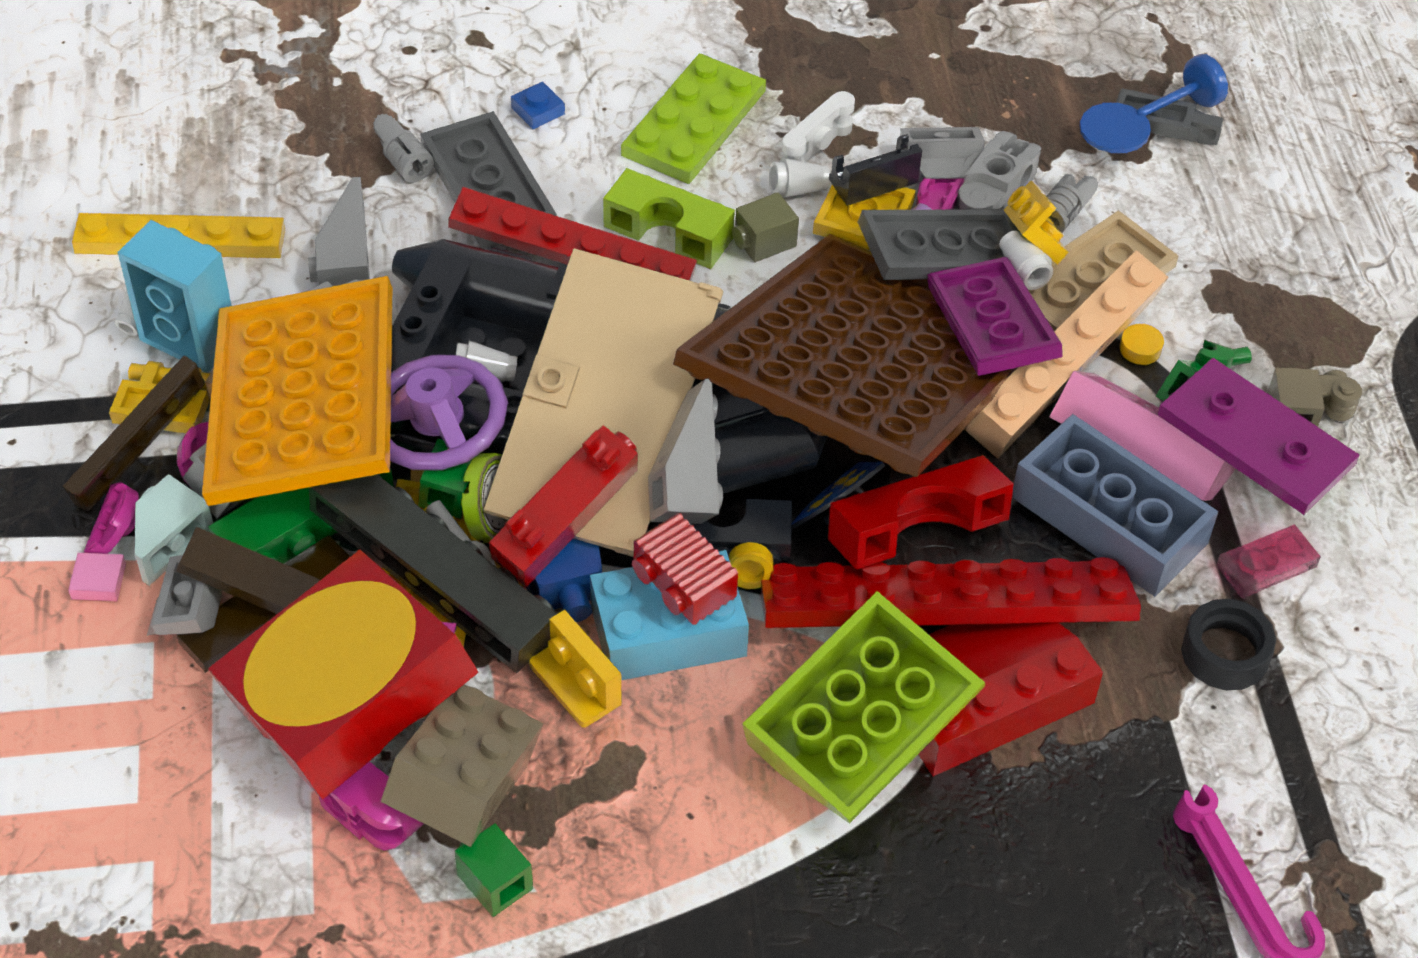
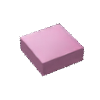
M77 553L68 589L71 599L118 601L126 567L124 555Z

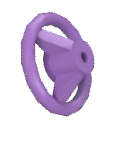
M430 355L406 362L391 373V422L410 419L413 428L419 433L427 436H441L448 450L438 453L413 452L397 446L390 439V462L411 470L441 471L467 463L489 448L503 428L508 401L501 381L483 364L459 355ZM476 380L485 389L490 407L488 418L475 436L466 441L459 426L463 419L464 409L458 396Z

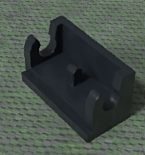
M905 134L897 138L895 151L843 167V154L836 156L832 160L829 181L847 206L916 184L919 181L922 149L919 145H911L908 150L909 136Z

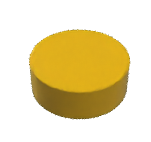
M1148 324L1130 325L1123 331L1120 341V352L1124 358L1135 364L1148 365L1154 363L1160 358L1164 345L1163 335L1158 329Z
M747 542L736 546L729 553L730 564L738 572V587L757 589L761 587V579L769 580L771 571H773V556L765 546L754 542Z

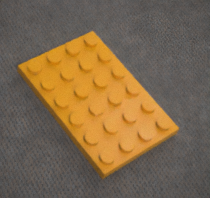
M388 276L219 308L202 495L208 506L390 472L393 288Z

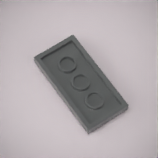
M494 111L420 133L421 144L433 157L434 168L455 203L462 187H466L557 216ZM474 236L482 249L499 244Z
M1004 209L862 210L858 219V225L884 280L927 279V274L1002 258L1004 254L999 247L1000 240L1008 232L1019 231Z

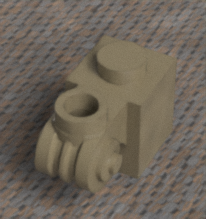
M1275 368L1267 394L1318 427L1324 410L1333 420L1347 421L1351 419L1362 396V388L1356 380L1347 377V374L1341 370H1331L1323 375H1319V370Z

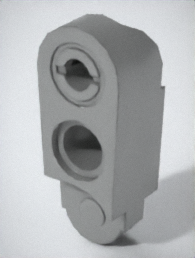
M1001 131L996 134L965 174L964 183L958 190L957 202H959V210L1005 209L1008 206L1007 202L1012 193L1017 188L1026 186L1035 178L1041 153L1040 145L1017 139L1016 134Z

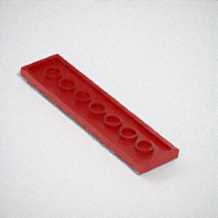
M1106 557L1079 562H1070L1062 558H1053L1046 562H1023L1017 559H1006L1000 563H978L973 560H960L955 564H933L928 561H914L909 565H887L883 562H878L857 570L853 566H842L833 562L808 567H796L788 563H779L773 565V571H771L769 580L761 579L760 587L765 628L841 627L877 591L917 625L1140 621L1141 603L1125 567L1119 565L1117 561Z

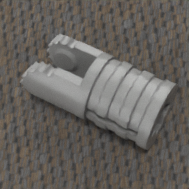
M387 114L377 115V118H374L373 128L376 135L381 139L383 154L405 181L414 183L428 176L434 166V159L414 134L409 130H404L395 118ZM412 163L420 170L418 173L413 168Z
M1065 174L1047 194L1049 200L1056 207L1049 218L1054 222L1053 225L1062 233L1097 191L1098 182L1096 178L1084 176L1076 184L1075 176Z

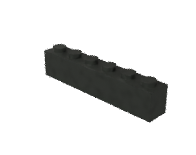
M380 474L309 487L311 512L363 551L368 557L452 623H457L456 626L514 672L518 673L533 656L548 644L550 640L549 619L557 615L551 604L542 596H533L520 586L510 571L503 567L497 568L485 559L480 549L474 543L468 540L462 541L454 535L439 516L432 513L427 514L418 507L404 489L400 487L394 488L382 479Z

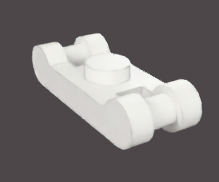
M845 91L833 94L783 137L782 151L785 155L782 158L807 162L817 152L825 150L836 136L850 134L853 124V118L850 114L854 111V96Z

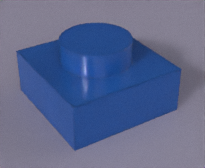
M543 81L511 96V108L532 130L565 115V103Z

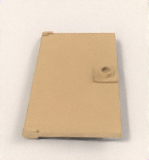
M574 248L530 371L523 397L484 507V513L509 520L582 447V443L595 430L604 425L614 434L617 431L625 434L635 444L636 452L638 453V471L573 539L634 557V540L647 533L650 523L648 476L687 392L692 389L695 378L688 371L673 365L676 349L713 322L724 291L717 286L702 282H692Z

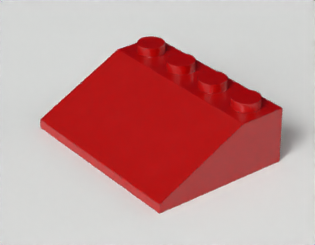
M1059 623L949 625L928 635L985 682V687L918 755L934 777L1094 704L1103 671L1079 638Z

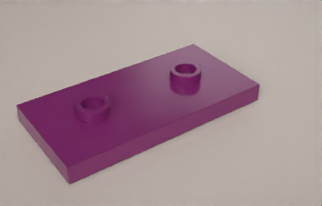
M1008 257L927 274L928 287L978 376L1063 357L1062 343Z
M1212 358L1161 403L1157 413L1159 417L1303 515L1357 464L1360 454L1215 358Z

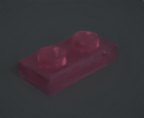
M1294 524L1221 554L1217 567L1243 599L1317 568L1321 556Z

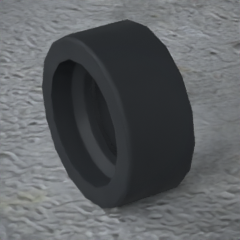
M1215 599L1199 606L1191 615L1184 634L1181 651L1184 663L1196 678L1208 686L1226 691L1243 690L1258 683L1267 672L1277 639L1273 625L1260 610L1246 602L1234 599ZM1217 628L1237 631L1254 646L1255 656L1241 661L1220 658L1205 646L1201 639L1202 634L1210 629Z

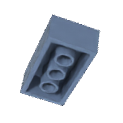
M1074 414L1067 418L1018 463L1012 498L1098 558H1111L1117 561L1119 565L1124 566L1130 580L1154 597L1208 545L1218 515L1216 509Z

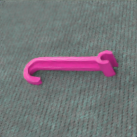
M1204 784L1193 801L1190 792L1185 790L1174 809V821L1180 829L1193 834L1259 952L1264 958H1320L1325 950V934L1316 915L1312 911H1306L1301 917V923L1307 935L1309 946L1307 948L1294 946L1286 936L1215 812L1218 807L1217 794L1212 788Z

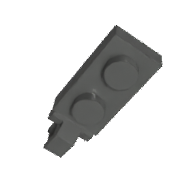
M1122 88L1116 103L1129 105L1138 110L1161 98V96ZM1180 100L1146 116L1150 123L1151 133L1210 145L1218 144L1224 118L1205 114L1196 109L1197 104Z

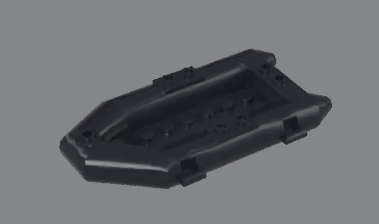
M446 239L399 249L393 258L392 273L407 285L411 291L392 325L391 373L406 362L430 355H456L457 343L468 344L469 340L507 353L510 356H517L514 382H501L508 401L503 428L489 448L481 453L503 454L568 265L560 263L559 267L532 261L530 256L491 247L490 250ZM720 303L714 320L728 311L731 306ZM695 378L693 387H695L697 384H699V383L702 382L703 380H699V379H696V378ZM472 383L458 396L464 409L463 419L459 426L466 441L479 432L488 418L490 403L485 389L479 383ZM712 383V392L718 402L717 416L714 420L715 438L720 443L717 480L722 486L723 494L816 468L827 436L815 434L801 423L788 417L776 416L769 412L766 407L749 399L735 397L727 389ZM410 419L391 422L390 434L395 435L393 442L397 446L410 451L432 453L437 439L443 440L441 436H427L419 433L413 428Z

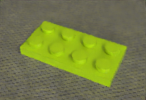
M699 53L621 144V156L690 184L765 93L766 79Z

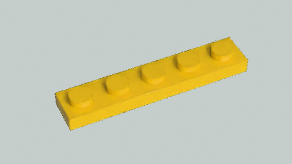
M79 213L72 239L75 254L118 255L117 252L150 220H153L167 228H175L184 236L201 244L211 245L221 253L222 257L281 258L285 223L284 217Z

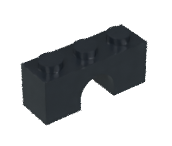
M746 499L744 518L739 523L729 527L714 526L707 521L702 524L689 523L694 526L696 531L700 532L702 537L706 538L708 543L712 544L714 549L718 551L726 550L728 556L736 546L742 543L754 542L765 546L771 552L773 565L790 563L792 501ZM654 522V528L663 522Z

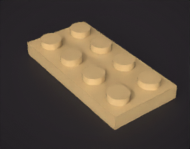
M1118 210L1064 246L1069 253L1058 265L1052 261L1053 275L1048 283L1039 289L1029 290V292L1055 331L1136 250L1164 274L1176 267L1179 255Z

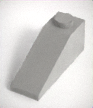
M352 177L315 239L316 257L308 258L311 283L319 282L320 285L328 281L332 286L346 284L354 279H370L365 210L360 177Z

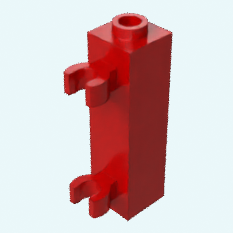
M604 425L595 430L582 443V447L521 510L519 509L505 523V526L489 542L491 558L501 567L510 571L523 586L527 587L638 471V453L636 452L635 444L625 434L619 431L614 434Z

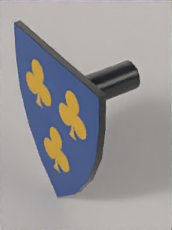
M858 462L812 500L792 522L791 527L794 529L828 509L832 502L841 500L845 496L848 498L864 493L865 490L861 485L884 468L885 464L883 462ZM830 511L823 516V519L828 526Z

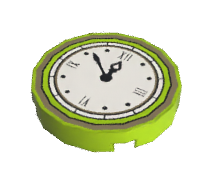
M496 453L479 454L472 459L464 475V482H470L469 493H462L461 501L464 521L470 534L476 540H483V543L488 544L508 521L507 519L484 513V507L503 455Z

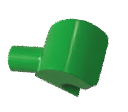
M1204 340L1203 348L1198 351L1195 361L1204 366L1212 358H1215L1228 368H1231V366L1250 363L1252 354L1248 347L1232 349Z

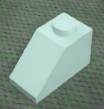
M169 474L158 484L148 488L136 502L135 557L142 581L148 586L166 572L170 557L184 554L196 527L209 532L208 526L213 524L210 508L205 499Z

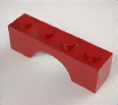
M982 455L918 475V477L905 479L832 502L830 504L828 540L857 570L895 557L897 535L905 528L914 524L945 522L973 532L1009 520L1014 483Z

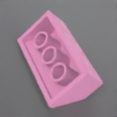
M1073 371L1050 415V418L1061 424L1072 414L1076 415L1203 501L1213 500L1236 469L1157 415L1158 406L1095 373Z

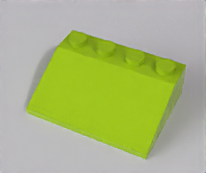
M877 591L742 725L747 744L784 778L850 824L985 687V682Z

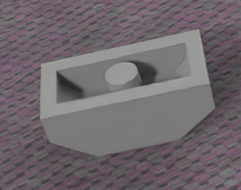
M979 127L900 128V136L905 134L909 136L908 150L914 144H918L922 149L920 171L926 179L965 178L966 172L984 149L985 140Z
M183 555L169 558L147 636L155 634L201 633L214 627L222 591L176 572Z

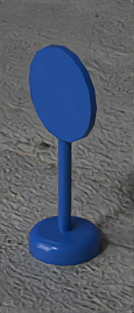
M1198 54L1185 64L1183 69V87L1138 110L1121 103H1102L1092 106L1083 113L1080 120L1081 135L1088 144L1098 150L1109 153H1128L1138 150L1147 143L1151 133L1150 123L1146 118L1147 115L1187 95L1202 107H1214L1222 103L1228 94L1226 74L1213 57L1207 54Z

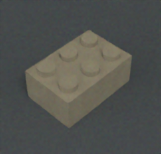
M464 684L431 712L398 753L381 802L471 847L527 768L544 723L528 716L522 710L507 706L485 695L475 687Z

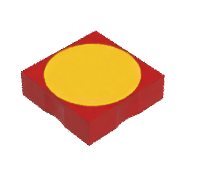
M358 550L208 668L237 709L263 737L274 742L290 766L322 800L376 757L397 734L417 720L425 717L479 673L456 634L361 550Z

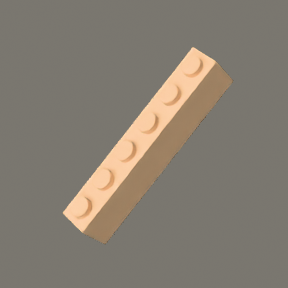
M1136 250L1054 331L1062 343L1063 357L1018 367L1003 382L993 400L968 424L965 430L996 458H999L1062 394L1073 371L1083 372L1154 300L1169 277Z

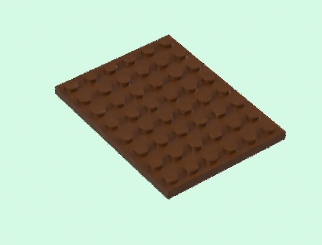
M832 234L827 235L678 347L673 365L688 371L696 379H709L710 382L727 389L735 397L749 399L766 407L769 412L776 416L788 417L807 426L815 434L829 436L848 445L856 453L870 455L889 464L897 472L911 474L915 477H918L993 400L1003 382L1018 368L978 376L928 287V279L884 280L871 251Z

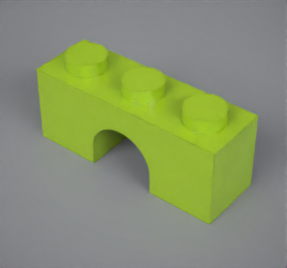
M629 168L625 169L603 198V224L605 228L638 241L646 231L653 227L669 226L675 228V253L697 260L696 264L712 269L733 240L734 209Z

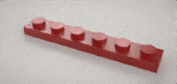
M462 187L448 218V228L568 265L575 248L689 281L692 280L696 269L697 260L466 187Z

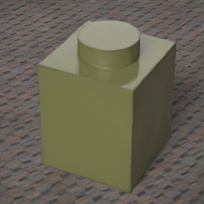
M777 192L736 208L735 227L732 228V235L737 247L741 250L744 249L754 263L797 246L799 217L781 194Z

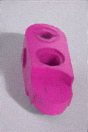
M368 762L323 800L319 797L320 804L359 840L364 837L374 847L383 851L395 849L424 823L381 802L389 776L371 762Z

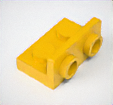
M1030 181L1026 186H1021L1012 193L1007 202L1008 206L1004 211L1020 233L1058 265L1069 252L1060 242L1064 236L1063 233L1053 225L1054 222L1049 218L1056 207L1039 186Z
M563 610L549 619L550 640L548 641V648L533 656L529 663L532 671L582 728H586L622 705L621 673L567 611Z

